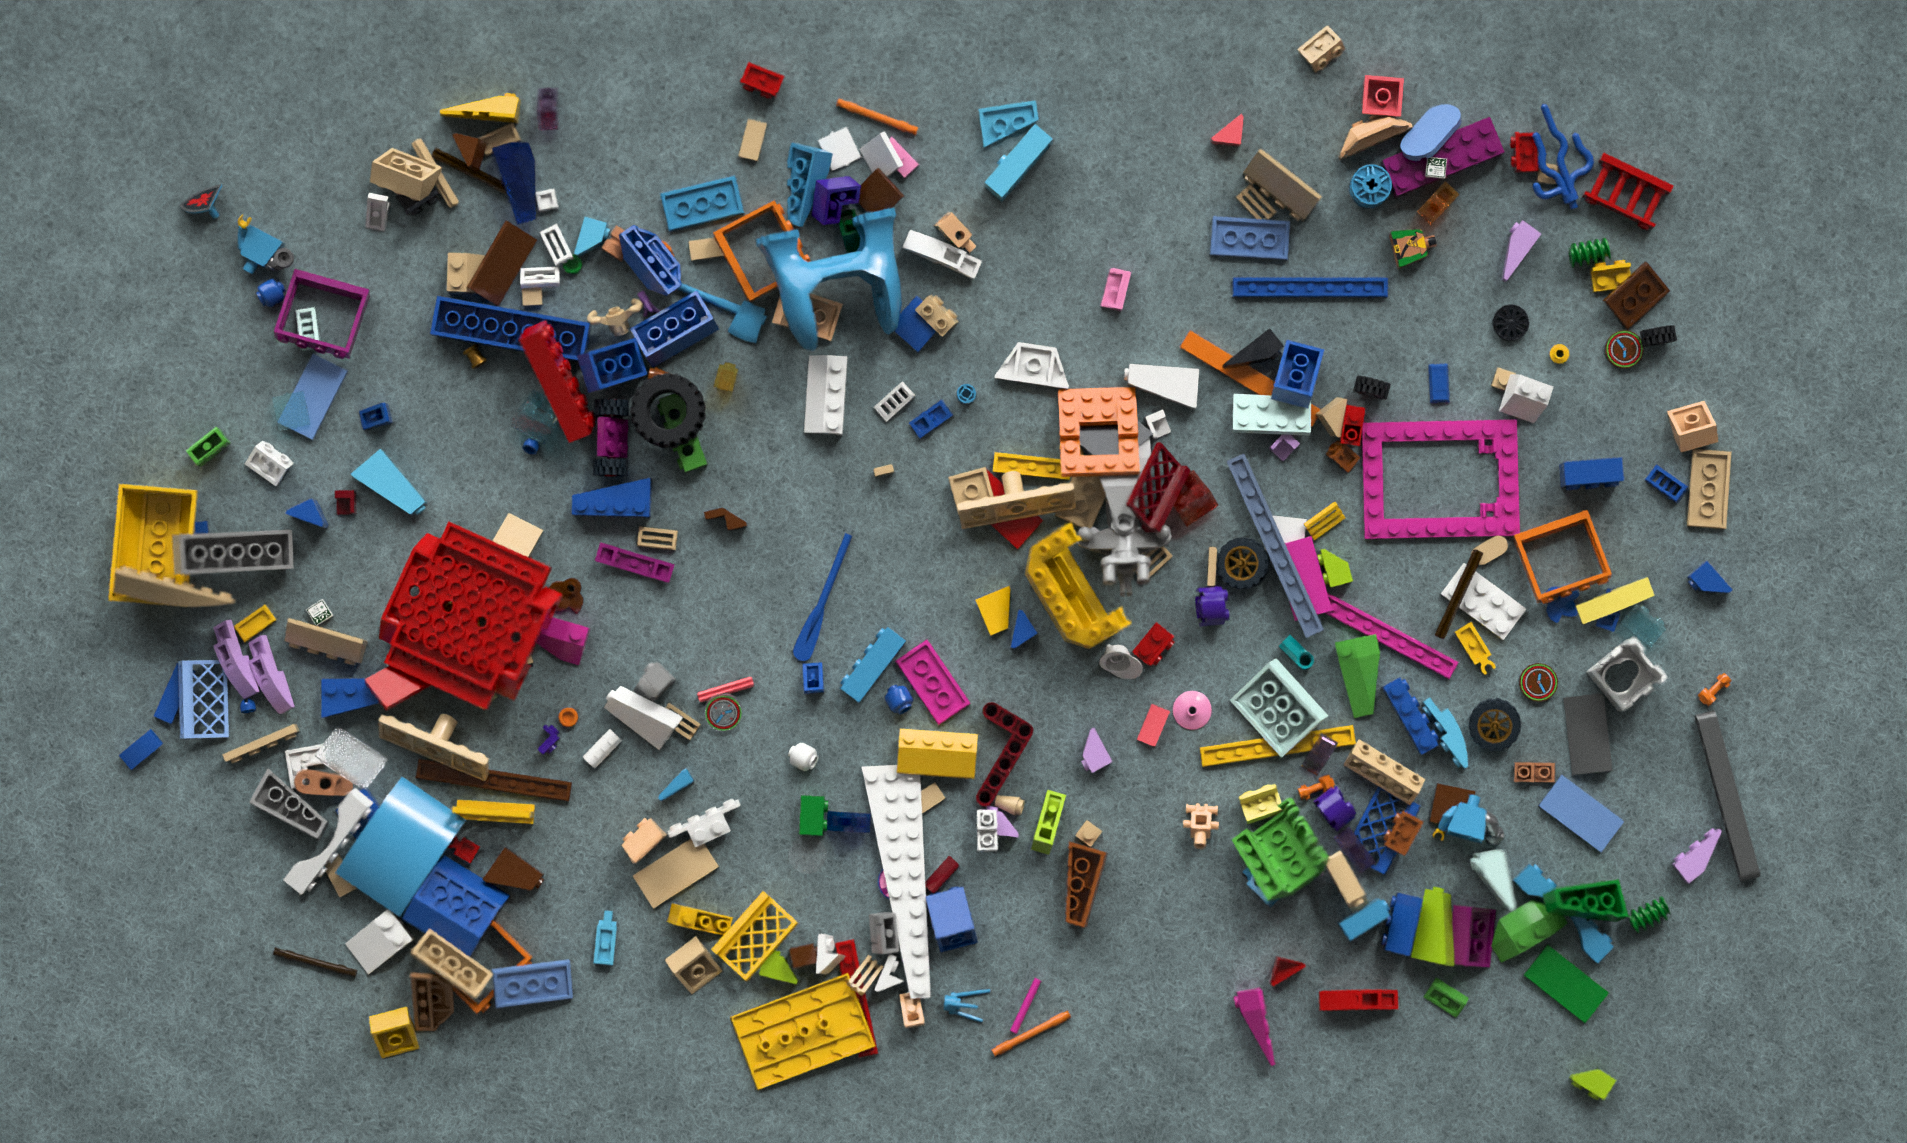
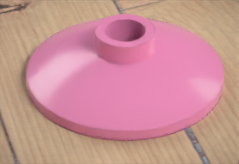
M1184 692L1174 702V718L1183 728L1190 730L1199 729L1211 717V704L1208 698L1200 692ZM1191 706L1195 707L1196 713L1191 714L1189 708Z

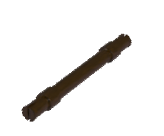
M275 947L273 955L286 960H293L330 970L340 975L356 978L358 970L341 964H333L297 954L290 950H282Z

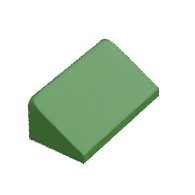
M1437 977L1424 995V998L1457 1018L1468 1001V997Z

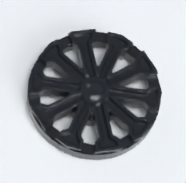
M1505 305L1493 317V329L1504 340H1518L1528 331L1529 318L1525 310L1520 306ZM1509 308H1513L1512 314H1510ZM1502 310H1505L1506 316L1501 313ZM1517 310L1521 311V313L1515 317ZM1522 316L1525 317V320H1518ZM1500 317L1503 321H1497L1496 319ZM1520 324H1524V325H1525V329H1523V328L1520 327L1519 325H1520ZM1497 325H1503V327L1497 329ZM1506 329V334L1503 336L1501 333ZM1516 329L1521 332L1520 335H1517ZM1510 331L1513 333L1512 338L1509 337Z

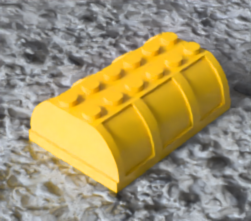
M119 484L109 601L166 605L115 593L116 569L122 570V566L136 569L139 575H141V571L155 574L156 579L162 581L166 577L174 579V584L190 583V574H174L172 535L195 534L197 490Z

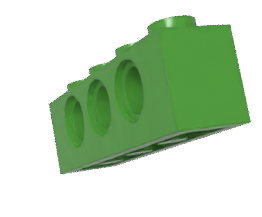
M671 394L659 399L660 404L657 407L660 415H664L667 421L663 423L665 429H673L679 426L686 416V405L683 399L677 394ZM672 410L680 412V417L677 420L670 419L669 415ZM698 437L694 440L691 439L684 446L681 445L678 448H673L674 452L678 451L680 457L677 459L680 470L684 469L686 473L708 465ZM684 447H693V454L685 456L683 454Z

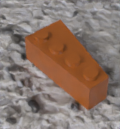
M1069 842L1066 922L1087 928L1108 856L1107 852Z

